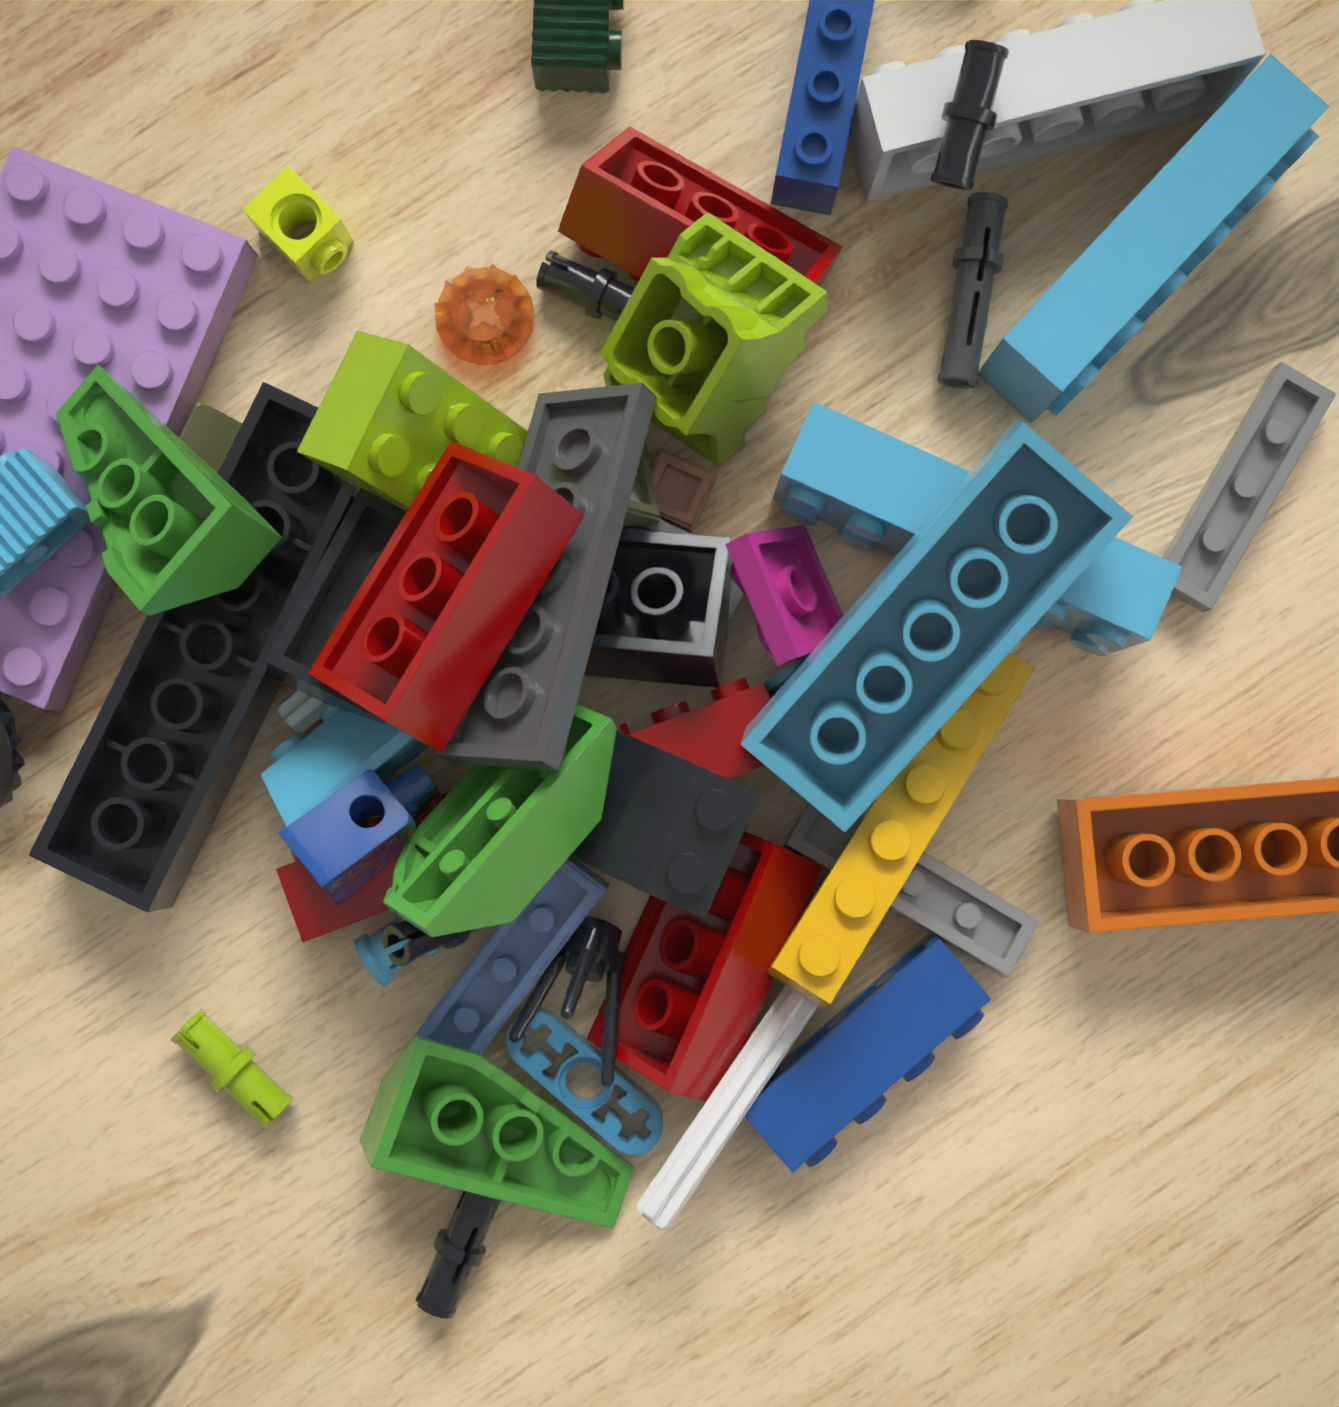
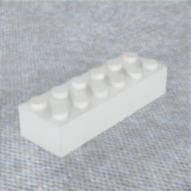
M1134 0L1115 13L1095 18L1090 13H1081L1063 20L1052 29L1033 34L1027 29H1019L1002 35L994 43L1006 47L1009 53L1003 65L992 111L997 114L994 129L986 131L975 174L1215 113L1240 87L1266 54L1251 1L1162 0L1156 2L1155 0ZM964 45L948 47L936 53L930 60L907 66L900 61L889 62L873 69L868 76L862 77L848 137L866 202L936 184L931 182L930 179L935 170L947 123L941 116L944 104L953 100L965 54Z

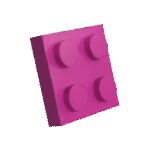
M798 525L746 533L725 544L732 559L731 571L733 578L740 590L748 597L758 621L757 634L763 647L772 654L776 666L808 657L844 615L806 526Z

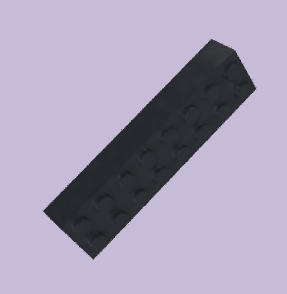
M265 382L262 383L218 474L248 501L282 538L238 588L151 616L147 615L29 853V856L147 913L173 907L282 684L281 681L270 676L265 660L360 490L297 452L319 407Z

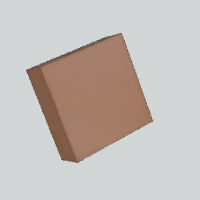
M660 448L651 468L660 519L689 533H693L716 482L718 473Z

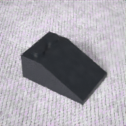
M616 730L602 819L570 856L647 894L705 919L761 793Z

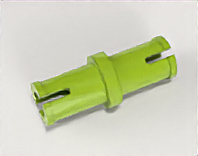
M203 1009L198 1011L171 1038L174 1044L177 1043L213 1078L209 1085L217 1093L223 1088L259 1123L262 1129H265L293 1100L290 1094L283 1091L252 1060L256 1054L248 1046L241 1050L206 1016V1012Z

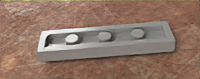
M1283 362L1272 368L1162 557L1183 567L1171 593L1172 595L1201 612L1212 610L1335 398V392Z
M808 802L783 846L798 855L823 865L822 870L828 873L863 816L861 815L844 832ZM925 852L922 853L889 907L891 911L1002 977H1010L1039 923L1038 919Z

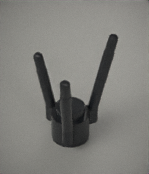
M586 916L545 969L509 1033L511 1042L516 1043L521 1040L565 963L566 972L572 976L560 1014L563 1019L567 1020L571 1019L574 1015L585 982H599L602 980L604 973H606L601 1058V1083L605 1087H610L614 1082L621 975L627 959L626 954L618 951L622 938V930L606 920Z

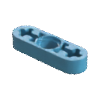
M539 1008L528 1026L535 1030L542 1023L547 1025L551 1029L547 1041L560 1054L567 1042L577 1049L563 1060L556 1076L551 1075L546 1070L554 1061L550 1054L541 1048H537L530 1054L522 1047L527 1038L525 1033L519 1042L514 1043L510 1041L509 1033L518 1017L514 1020L508 1030L506 1039L509 1055L514 1062L609 1144L624 1154L640 1155L648 1152L658 1143L663 1130V1114L660 1105L648 1092L616 1065L614 1082L610 1087L603 1086L597 1095L590 1098L578 1097L572 1093L567 1084L569 1070L579 1063H591L601 1071L602 1053L551 1010ZM616 1084L625 1090L617 1098V1103L631 1114L637 1112L640 1107L648 1112L645 1125L649 1132L645 1135L636 1130L628 1137L620 1132L623 1119L610 1106L604 1118L594 1112L609 1100Z

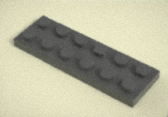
M643 382L538 394L517 468L537 475L585 516L442 753L436 752L437 756L453 764L559 771L657 397Z

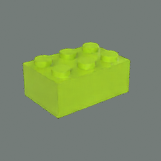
M357 330L297 452L358 489L362 488L408 511L450 441L518 467L528 431L409 344Z

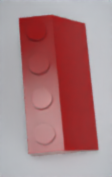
M630 126L581 165L557 231L575 241L577 247L584 253L597 258H605L626 270L637 283L651 258H667L679 235L707 212L820 287L843 246Z
M450 441L308 674L385 722L442 753L585 515L537 475Z
M744 831L705 919L650 895L624 953L627 955V959L621 975L616 1059L668 1093L706 1102L749 1038L775 978L768 974L767 970L802 916L823 865ZM605 998L587 1037L588 1041L601 1049Z

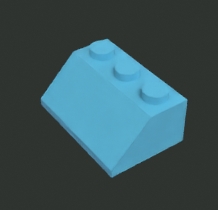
M328 705L319 715L324 723L307 737L297 733L281 743L270 754V758L275 763L265 770L261 777L287 827L367 770L372 769L385 783L429 746L391 724L387 725Z

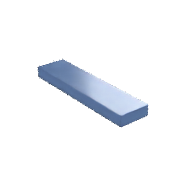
M569 856L513 922L495 927L415 1035L481 1054L610 884L582 862Z

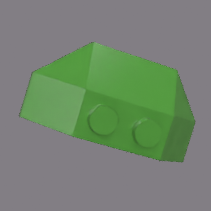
M576 704L559 771L474 765L404 841L394 870L393 886L387 889L383 903L392 912L431 937L513 922L602 819L617 730L613 720Z

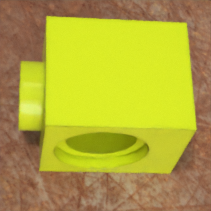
M289 166L242 209L257 231L309 284L319 274L326 275L334 271L345 259L348 252L347 248L354 242L341 218ZM304 221L316 222L314 231L308 237L300 240L291 239L292 231L298 224Z

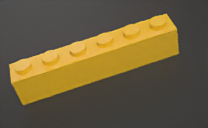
M1009 652L873 801L767 970L768 974L821 1008L831 1004L1029 680L1035 667Z

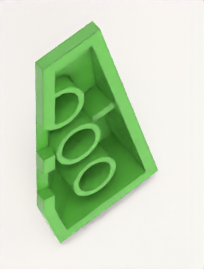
M97 365L57 411L56 416L73 469L84 476L91 502L85 505L90 521L101 528L107 550L101 553L106 571L141 612L151 616L238 588L282 538L248 501L101 366Z
M419 1035L414 1036L382 1078L359 1140L369 1164L373 1168L612 1229L614 1228L635 1169L629 1161L478 1052Z

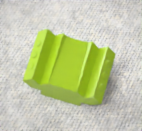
M707 212L679 235L667 258H651L600 352V355L608 362V366L603 374L605 385L614 386L643 382L657 396L650 422L719 467L745 445L744 430L766 412V404L771 398L770 395L786 369L805 350V332L828 314V292Z

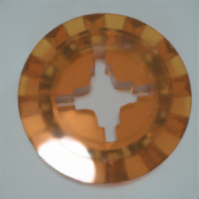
M494 264L475 269L466 266L463 273L452 280H445L444 289L438 301L434 303L436 329L442 342L455 356L472 364L493 365L510 359L525 346L533 330L535 318L530 294L516 274L511 275L502 271ZM497 298L498 302L495 304L494 311L503 329L501 330L495 324L490 325L486 321L480 322L476 327H470L474 316L466 300L469 299L473 303L477 301L485 306L491 300L495 301Z

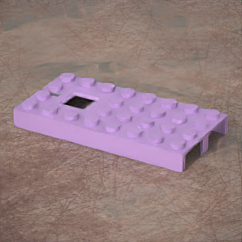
M13 146L0 175V456L8 452H16L25 447L51 463L54 469L61 474L62 478L69 483L70 487L78 493L79 497L86 504L90 503L91 498L84 476L73 469L56 413L97 365L107 370L175 435L180 437L258 258L257 253L248 241ZM91 521L0 600V691L46 710L63 712L117 586V583L107 573L101 553L107 550L101 528L91 523Z

